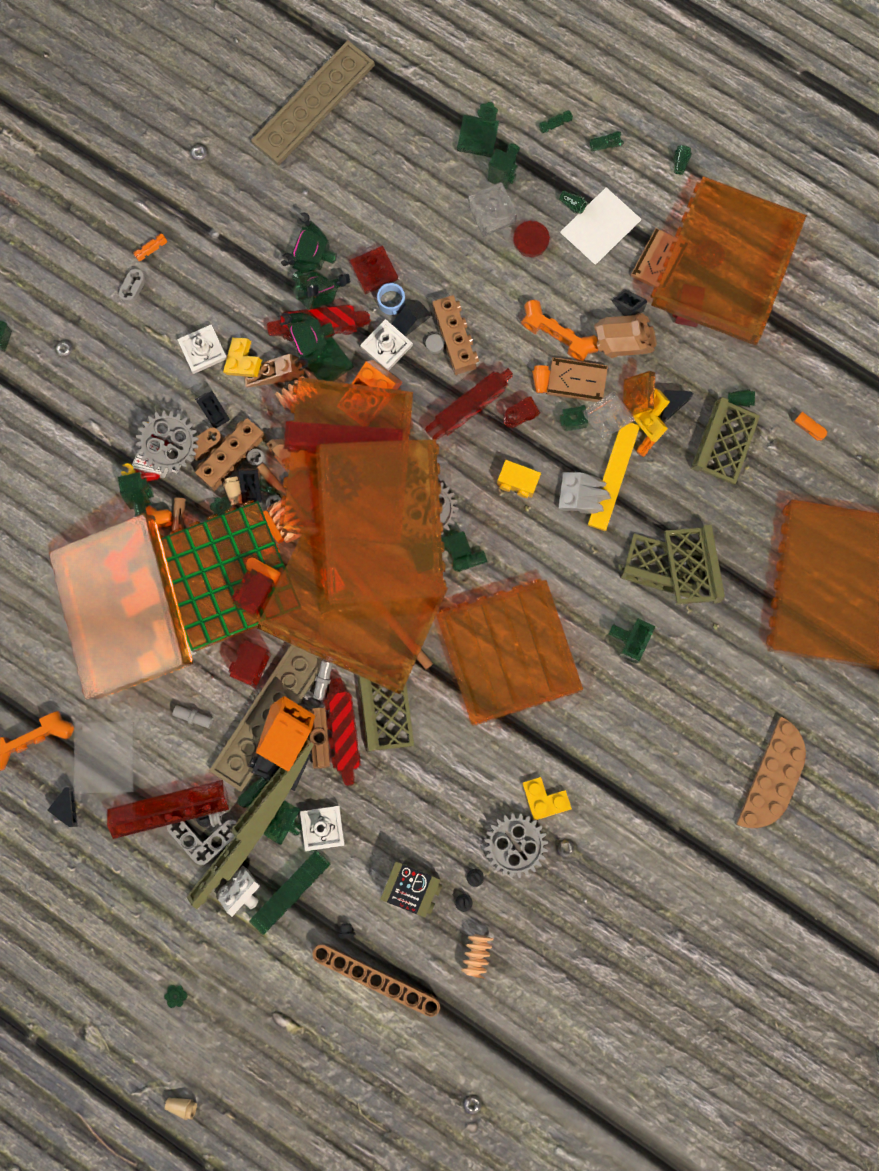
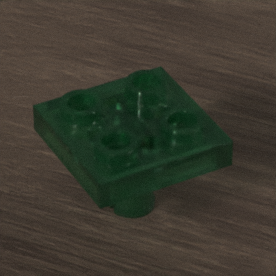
M284 800L263 834L279 845H282L288 832L295 836L299 835L300 832L294 828L302 830V824L295 822L301 809Z

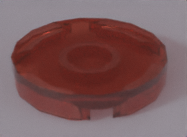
M523 222L514 231V247L525 257L540 256L549 246V231L540 222Z

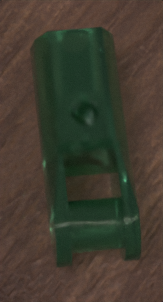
M616 131L590 139L591 151L622 146L624 141L621 140V132Z
M484 551L455 560L452 567L454 571L461 572L487 563V558Z
M261 776L248 790L238 797V805L244 808L249 807L268 782Z

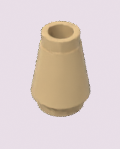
M239 477L224 479L225 484L223 486L231 505L241 504L242 495Z
M169 1097L165 1104V1110L184 1120H192L197 1110V1103L193 1102V1099Z

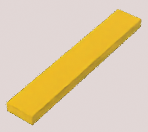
M624 420L621 422L603 477L606 486L601 488L610 493L611 499L599 502L603 506L604 511L591 514L588 522L590 527L603 531L607 529L640 428L637 424Z

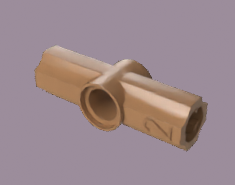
M326 708L309 709V712L316 715L310 732V740L314 744L312 747L313 768L330 767ZM319 733L324 734V741L316 743L314 740L315 736Z

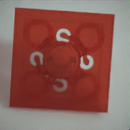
M383 245L349 260L365 295L381 288L386 283L399 280Z

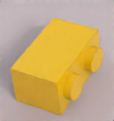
M505 460L497 480V485L504 491L510 492L512 490L517 492V495L520 497L532 498L541 473Z

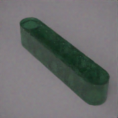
M316 850L249 922L264 935L331 863Z

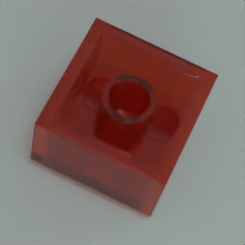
M252 569L250 573H245L241 581L243 586L240 590L237 589L232 600L236 609L256 619L275 585L272 579Z
M245 640L244 644L241 643L237 650L238 658L236 662L233 661L229 667V677L256 689L272 654L267 649Z

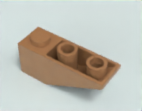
M287 354L261 363L258 377L244 376L246 387L288 382L304 376V370H298L302 367V364L300 362L294 363L299 357Z

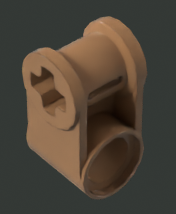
M209 428L196 436L199 440L193 444L198 445V449H192L196 453V456L193 457L196 461L207 457L214 448L221 446L224 439L223 435L216 428ZM215 435L216 440L213 441L211 436Z

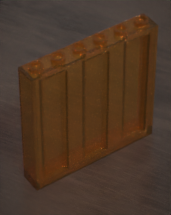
M536 579L530 582L531 585L523 587V584L512 587V591L505 593V590L495 592L493 597L487 598L482 596L475 599L476 602L468 604V602H463L457 605L458 608L450 610V607L439 610V614H436L471 727L583 691L547 580L541 581V579Z

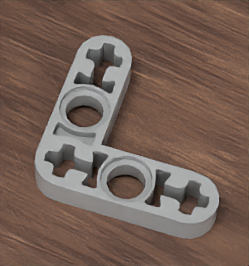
M182 818L170 819L167 823V830L195 863L204 865L218 855L234 838V834L230 832L227 835L229 837L227 841L220 831L226 833L229 830L228 825H234L237 821H226L204 842ZM173 822H180L181 825L179 826V828L182 831H185L186 829L188 830V832L184 833L180 837V839L178 835H181V833L178 830H172V828L174 827V825L172 824ZM188 835L193 836L195 840L191 847H187L184 844V839ZM216 836L220 837L223 842L219 848H215L212 845V839ZM208 844L214 853L212 854L210 851L205 855L206 860H198L200 856L198 852H205L208 849L205 845Z

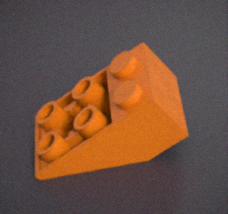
M375 360L366 361L337 405V408L367 429L395 395L402 381Z
M283 696L270 707L256 753L284 770L290 771L311 732L316 715Z

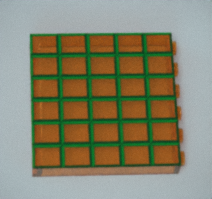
M254 500L244 503L241 508L236 509V507L227 509L223 515L218 516V514L209 516L207 521L202 523L200 521L189 524V528L184 530L181 528L175 529L170 532L171 535L165 537L163 535L157 536L152 539L153 542L149 543L193 653L302 610L259 501L254 502ZM255 558L281 572L277 583L273 584L259 575L250 572L247 569V560Z

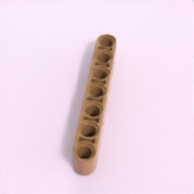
M319 944L313 950V958L317 963L429 1017L436 1016L440 1011V1002L435 996L328 944ZM319 948L327 950L328 955L325 959L318 957L317 950ZM337 957L345 959L346 964L344 967L336 966L335 959ZM355 966H361L364 969L362 976H356L353 973ZM375 974L380 975L382 978V983L379 985H374L371 981V977ZM393 983L400 986V992L397 994H393L389 990V986ZM411 992H415L419 997L414 1003L407 999V995ZM427 1002H435L437 1008L434 1011H428L425 1007Z

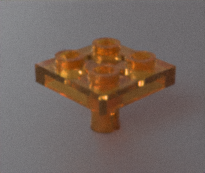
M647 371L624 379L622 415L632 416L654 409L655 372Z

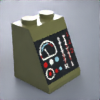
M396 861L380 900L426 917V914L431 915L435 905L432 902L434 895H439L443 885L440 884L441 879Z

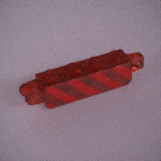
M350 304L286 311L283 313H288L290 316L300 315L301 319L293 320L289 324L281 326L279 323L285 322L283 316H280V320L267 323V331L269 336H283V339L287 341H294L295 337L296 340L301 337L314 339L316 338L315 334L316 336L324 335L325 337H332L335 334L341 333L343 335H350L353 332H357L358 327L370 325L371 319L368 312L355 311L354 307Z
M509 368L502 373L498 371L495 373L493 371L436 415L435 420L424 430L429 433L437 426L441 428L440 431L433 435L432 439L434 442L445 434L447 436L502 395L508 386L507 381L513 377V373Z
M342 678L330 679L328 699H324L325 709L330 712V718H327L328 730L332 729L333 737L329 738L330 748L335 751V757H332L333 769L337 768V772L342 773L344 784L352 786L355 782L354 770H358L361 766L352 695L345 691Z

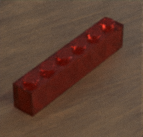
M286 421L284 425L283 449H288V452L292 453L304 450L310 454H318L319 452H327L328 455L347 453V456L352 457L364 454L369 458H376L379 455L385 456L387 459H396L403 451V429Z
M219 780L107 809V827L112 838L116 839L229 810L228 792L224 781Z

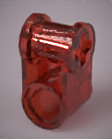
M529 396L509 407L505 412L503 421L507 427L515 428L526 421L536 418L541 412L532 396Z

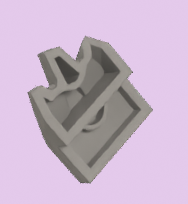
M563 472L559 509L561 511H579L580 513L587 514L604 511L603 506L599 502L611 499L610 493L607 490L601 489L606 486V482L598 477L581 472Z

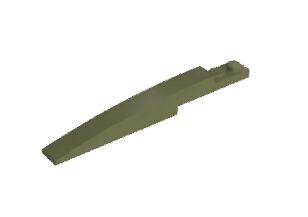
M308 738L290 771L280 767L232 827L231 831L234 834V838L187 896L191 906L198 909L201 904L207 901L208 895L212 890L218 887L222 878L229 881L259 841L285 800L314 745Z

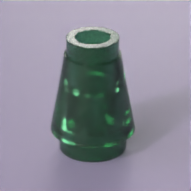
M679 145L674 150L673 172L675 174H684L692 156L690 147Z
M563 191L559 197V201L575 214H582L587 206V201L584 197Z
M746 389L728 392V402L749 408L750 406H755V391Z

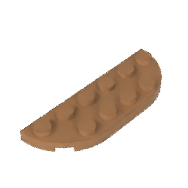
M779 717L736 823L738 826L745 828L768 826L777 821L789 805L805 764L806 750L800 732L791 722L783 717Z

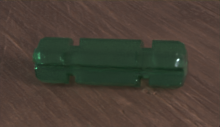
M567 110L563 114L547 119V122L539 123L540 132H548V129L552 130L563 125L564 122L572 121L573 115L571 111Z

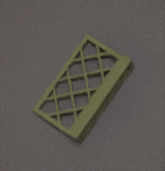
M721 397L715 401L691 469L697 472H705L735 485L760 416L729 403L728 399ZM727 409L734 410L737 418L729 420L726 414ZM745 416L753 419L751 426L747 428L742 420ZM738 420L742 430L734 432L731 422ZM727 425L730 435L723 437L720 432L721 426ZM743 432L746 441L740 445L736 434ZM732 437L736 447L728 450L724 439ZM721 442L724 452L716 454L714 449L715 443ZM737 449L740 458L734 462L730 451ZM726 453L730 464L722 467L718 456ZM713 458L718 466L716 470L707 468L708 461ZM732 467L734 472L732 478L726 476L724 468Z
M712 524L704 525L703 528L665 531L664 536L676 605L702 602L721 603L725 594ZM690 534L699 535V542L697 544L688 539ZM676 535L682 541L676 546L671 542L670 536ZM684 541L693 547L689 554L680 549ZM695 550L702 554L703 559L700 563L691 557ZM676 551L685 557L681 564L674 560L673 555ZM687 559L696 565L692 572L683 567ZM698 568L706 574L703 581L694 575ZM679 569L689 575L684 582L677 578L676 573ZM690 578H693L700 584L696 590H693L686 584ZM701 586L709 590L708 597H703L697 593ZM683 587L692 593L689 598L681 599L680 590Z
M633 534L621 579L674 594L672 577L666 572L670 569V566L664 568L660 562V559L668 557L666 543ZM636 540L644 542L647 548L638 551L635 546ZM657 546L662 547L665 552L659 557L653 551V548ZM680 547V549H682V550H683L684 552H686L687 554H689V553L692 551V550H689V549ZM649 551L654 559L646 563L641 554ZM694 551L691 554L692 558L703 559L702 554ZM638 557L642 565L639 567L631 566V559ZM684 559L678 561V563L681 564ZM687 559L686 563L691 569L689 571L692 572L695 568ZM656 562L661 570L656 573L651 572L648 565ZM698 568L699 572L695 571L694 575L702 579L703 570ZM679 569V571L677 572L679 576L677 578L682 579L681 581L684 582L686 580L685 576H687V574L682 573V571ZM688 581L686 583L693 590H696L700 585L697 581L696 584L689 583ZM684 587L680 590V596L689 598L692 595Z
M405 670L359 673L357 678L366 751L374 752L414 746ZM394 674H400L401 683L398 687L388 681ZM378 676L384 681L379 689H376L371 684V677ZM386 683L395 689L389 698L380 692ZM396 692L400 693L404 699L400 706L391 700ZM377 694L387 700L381 709L374 704L373 699ZM388 702L397 708L392 717L382 711ZM399 711L406 715V721L402 726L393 719ZM380 713L389 719L383 728L376 723V718ZM390 722H393L400 728L394 737L385 730ZM401 730L408 734L409 743H401L396 739ZM383 732L391 738V741L387 745L379 746L378 737Z

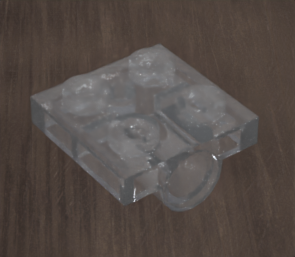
M615 391L583 411L584 416L602 440L635 420L632 413Z

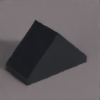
M628 290L623 291L612 300L623 316L643 313L647 305L646 299Z
M419 301L406 305L392 322V325L406 337L429 319L432 314Z
M212 390L195 399L213 428L217 429L230 420Z
M664 390L663 394L670 403L661 412L662 422L665 423L691 400L694 394L691 391Z
M239 469L242 503H254L256 501L261 503L262 476L259 469Z
M65 787L47 810L68 827H78L73 787Z

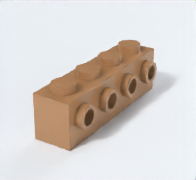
M454 295L432 301L433 311L444 339L454 374L458 375L476 369V362H479L476 351H472L471 345H473L471 335L466 333L467 323L464 317L461 318L460 311L462 309L459 300L456 301Z
M248 418L240 421L235 427L236 430L231 435L228 434L223 439L221 446L214 448L209 454L210 457L205 462L202 461L196 468V475L214 492L224 482V479L228 478L247 458L249 451L256 449L266 438L264 432Z

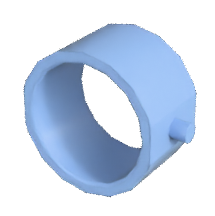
M386 283L379 289L377 300L380 310L388 315H397L402 311L405 306V293L399 285ZM388 291L398 292L402 297L399 305L395 307L383 305L380 299Z

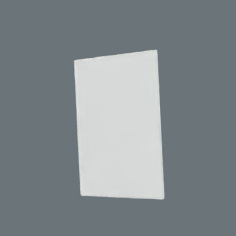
M606 187L560 233L588 259L597 264L641 221V218Z

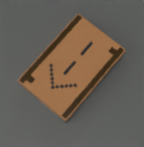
M655 228L631 277L664 292L689 244Z
M553 357L547 395L602 403L608 366Z

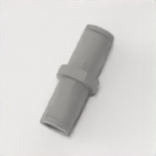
M327 659L321 661L319 673L315 678L316 687L313 698L325 699L327 686L331 682L330 674L333 661Z
M178 705L175 706L172 714L175 717L188 721V724H197L208 729L211 728L214 720L212 717L198 713L196 709L190 710Z

